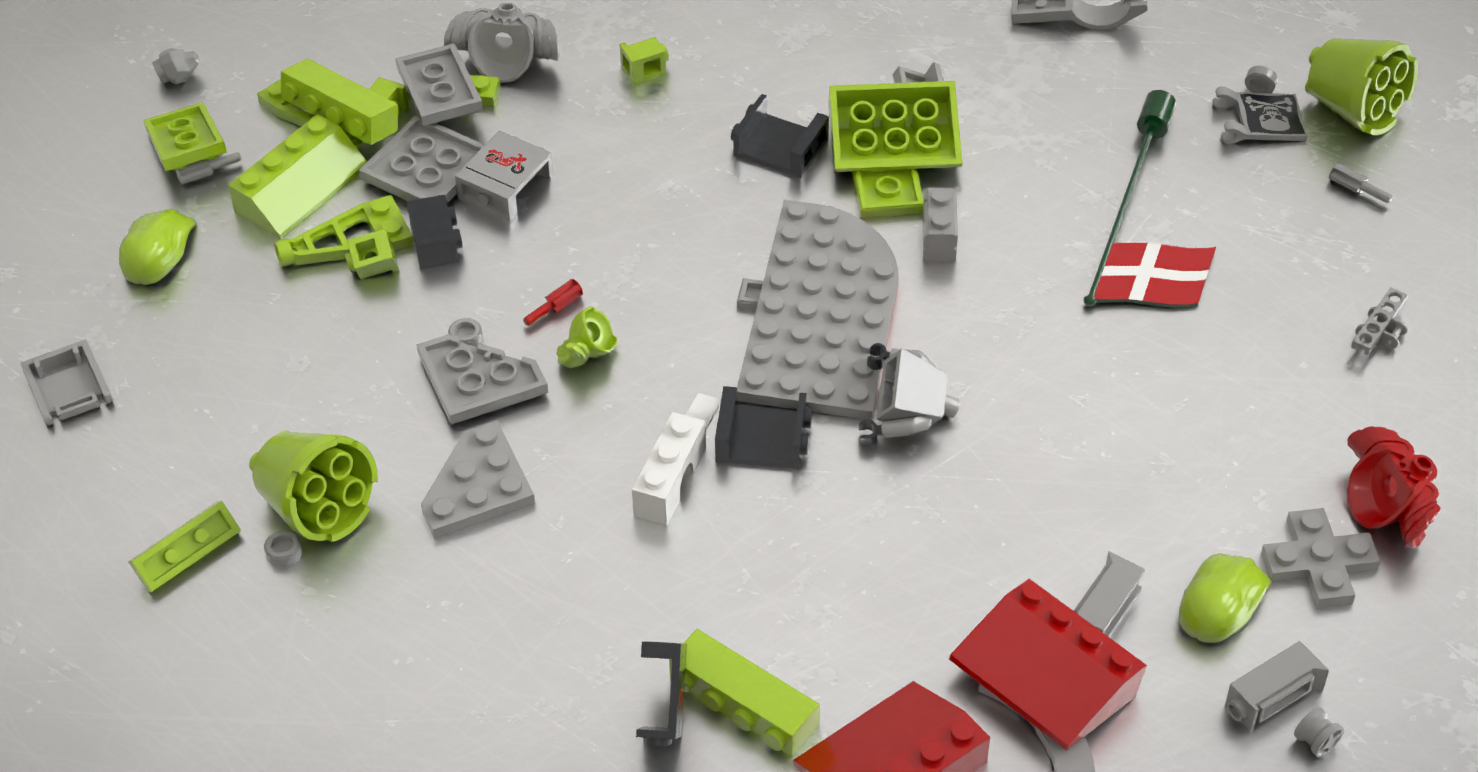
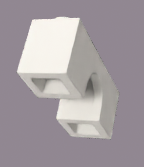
M675 412L671 413L632 488L635 517L665 526L668 525L680 501V486L684 472L694 473L706 449L704 420Z

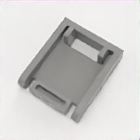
M86 339L20 362L46 426L53 424L52 416L57 415L59 421H63L100 407L99 399L103 398L106 404L113 402L111 393ZM73 361L77 363V366L46 377L44 376L43 372Z

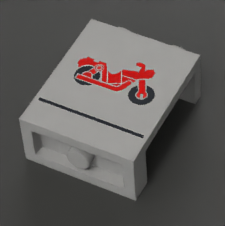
M499 130L455 175L458 199L511 222L518 214L516 195L536 173L548 179L553 177L552 154L542 147H537Z

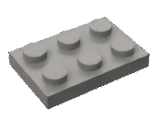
M455 43L395 58L398 72L404 85H406L407 92L423 126L483 110L482 100Z

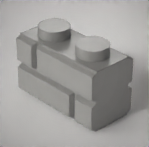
M954 188L924 189L923 260L926 262L956 261L958 241L957 190Z

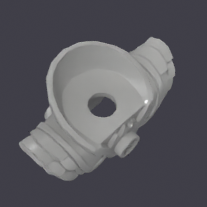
M502 3L494 10L479 8L470 12H462L450 21L444 36V46L455 43L457 50L468 51L471 62L477 71L483 76L499 77L500 83L512 82L520 78L529 68L534 57L558 61L560 57L558 34L549 19L540 18L539 15L534 13H522L521 9L513 3ZM498 33H507L511 38L496 35Z

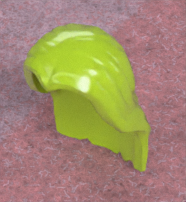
M175 209L146 213L133 221L128 234L123 238L119 247V266L123 276L135 284L148 285L160 281L182 258L188 234L197 222L191 217L180 214Z
M1222 553L1211 555L1198 568L1181 599L1179 619L1183 630L1189 636L1206 643H1217L1228 638L1249 621L1266 589L1272 583L1270 577L1256 566L1255 561L1251 557L1231 556Z

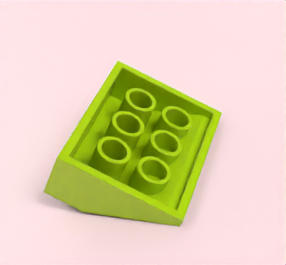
M955 81L829 86V124L835 172L962 167Z

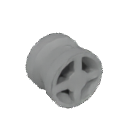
M1316 708L1309 712L1294 731V736L1300 742H1307L1311 746V752L1316 757H1322L1331 751L1344 734V728L1338 723H1331L1327 719V713L1322 708Z

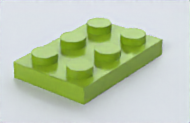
M204 102L143 120L146 131L165 171L171 169L180 170L187 167L188 164L200 160H212L220 154L227 152L224 140Z

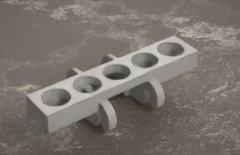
M1390 287L1378 306L1369 309V319L1366 323L1358 325L1355 329L1357 335L1352 342L1351 348L1356 349L1359 347L1365 350L1364 354L1369 355L1374 346L1379 344L1389 348H1396L1399 344L1397 337L1405 335L1408 327L1404 322L1395 319V316L1406 302L1408 295ZM1392 296H1397L1400 298V301L1394 302L1390 299ZM1385 306H1389L1393 309V311L1388 312L1383 309L1385 308ZM1364 338L1369 343H1363L1361 340Z

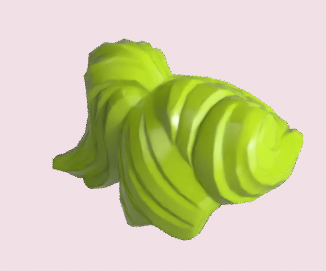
M590 306L575 316L569 329V339L564 340V343L557 348L556 354L559 365L563 364L566 368L579 367L585 364L588 357H602L609 354L615 348L618 339L613 335L611 323L603 312Z

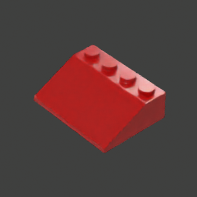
M1030 578L1007 593L956 647L949 657L951 662L1066 751L1136 697L1147 668L1145 663Z
M912 681L793 759V765L800 772H975L988 762L990 736L966 711Z

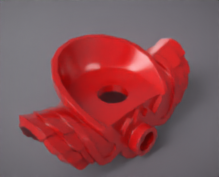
M1369 426L1351 433L1347 439V445L1360 459L1353 467L1347 487V502L1351 515L1360 525L1368 529L1386 527L1398 521L1402 532V539H1404V547L1415 548L1420 546L1426 536L1424 530L1434 522L1441 509L1437 504L1438 501H1436L1439 496L1438 488L1433 484L1438 471L1434 462L1425 455H1415L1414 448L1409 441L1400 438L1397 432L1385 427Z

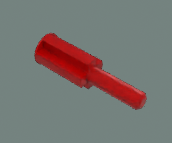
M570 279L545 297L546 303L523 318L524 324L530 326L553 310L554 313H557L583 295L580 284L575 279Z

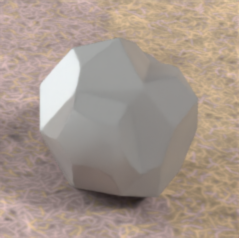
M169 48L159 54V59L153 61L152 64L163 84L169 81L179 84L185 82L193 74L199 64V56L194 51L185 52L183 49Z

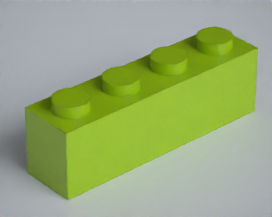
M308 58L280 71L282 99L314 116L316 114L321 115L334 124L339 125L343 131L373 145L398 131V104Z
M698 628L685 640L684 643H687L684 692L689 691L700 698L709 709L722 712L730 717L742 730L752 731L763 738L769 747L777 751L782 750L791 757L794 756L819 727L820 704ZM669 659L670 680H671L672 659Z

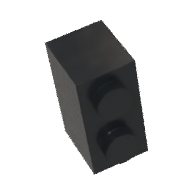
M445 194L406 201L420 269L459 262L457 249L463 248L459 229L453 230L452 226H457L454 206L448 207Z

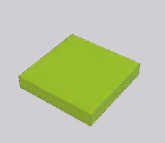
M917 169L852 171L860 219L923 214L924 200Z

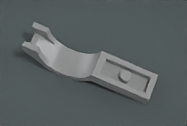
M1012 0L1011 20L1012 24L1073 20L1078 25L1088 29L1107 30L1119 27L1148 11L1147 1L1121 0L1107 6H1095L1087 4L1082 0Z

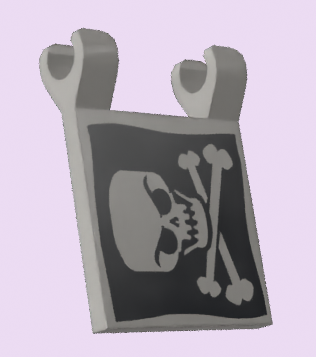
M1223 86L1216 88L1217 98H1213L1212 101L1214 108L1224 110L1236 105L1241 122L1240 124L1229 120L1224 123L1226 132L1221 133V138L1225 144H1233L1244 139L1307 140L1308 135L1296 94L1234 92Z

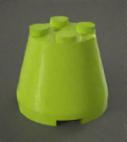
M1333 38L1324 43L1321 48L1315 47L1311 51L1309 56L1311 67L1305 84V91L1358 130L1371 135H1381L1397 123L1395 116L1404 100L1410 102L1417 81L1418 61L1417 58L1411 56L1409 45L1398 41Z
M281 431L270 438L261 447L259 452L253 454L249 462L254 486L258 493L293 531L309 540H329L334 542L342 539L361 524L371 509L367 507V503L372 492L373 483L378 482L375 459L364 444L345 435Z

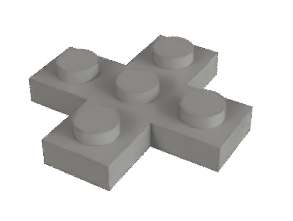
M1324 508L1289 512L1286 521L1293 541L1263 544L1261 555L1271 582L1307 578L1317 608L1353 604L1356 595L1348 574L1376 571L1381 562L1370 533L1334 536Z

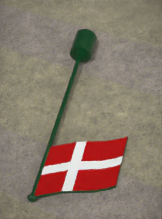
M1153 90L1147 94L1137 121V128L1145 135V139L1089 295L1083 299L1084 304L1088 307L1094 306L1096 302H1130L1169 308L1198 306L1216 247L1186 248L1155 243H1114L1151 138H1161L1167 133L1174 114L1176 99L1167 91Z

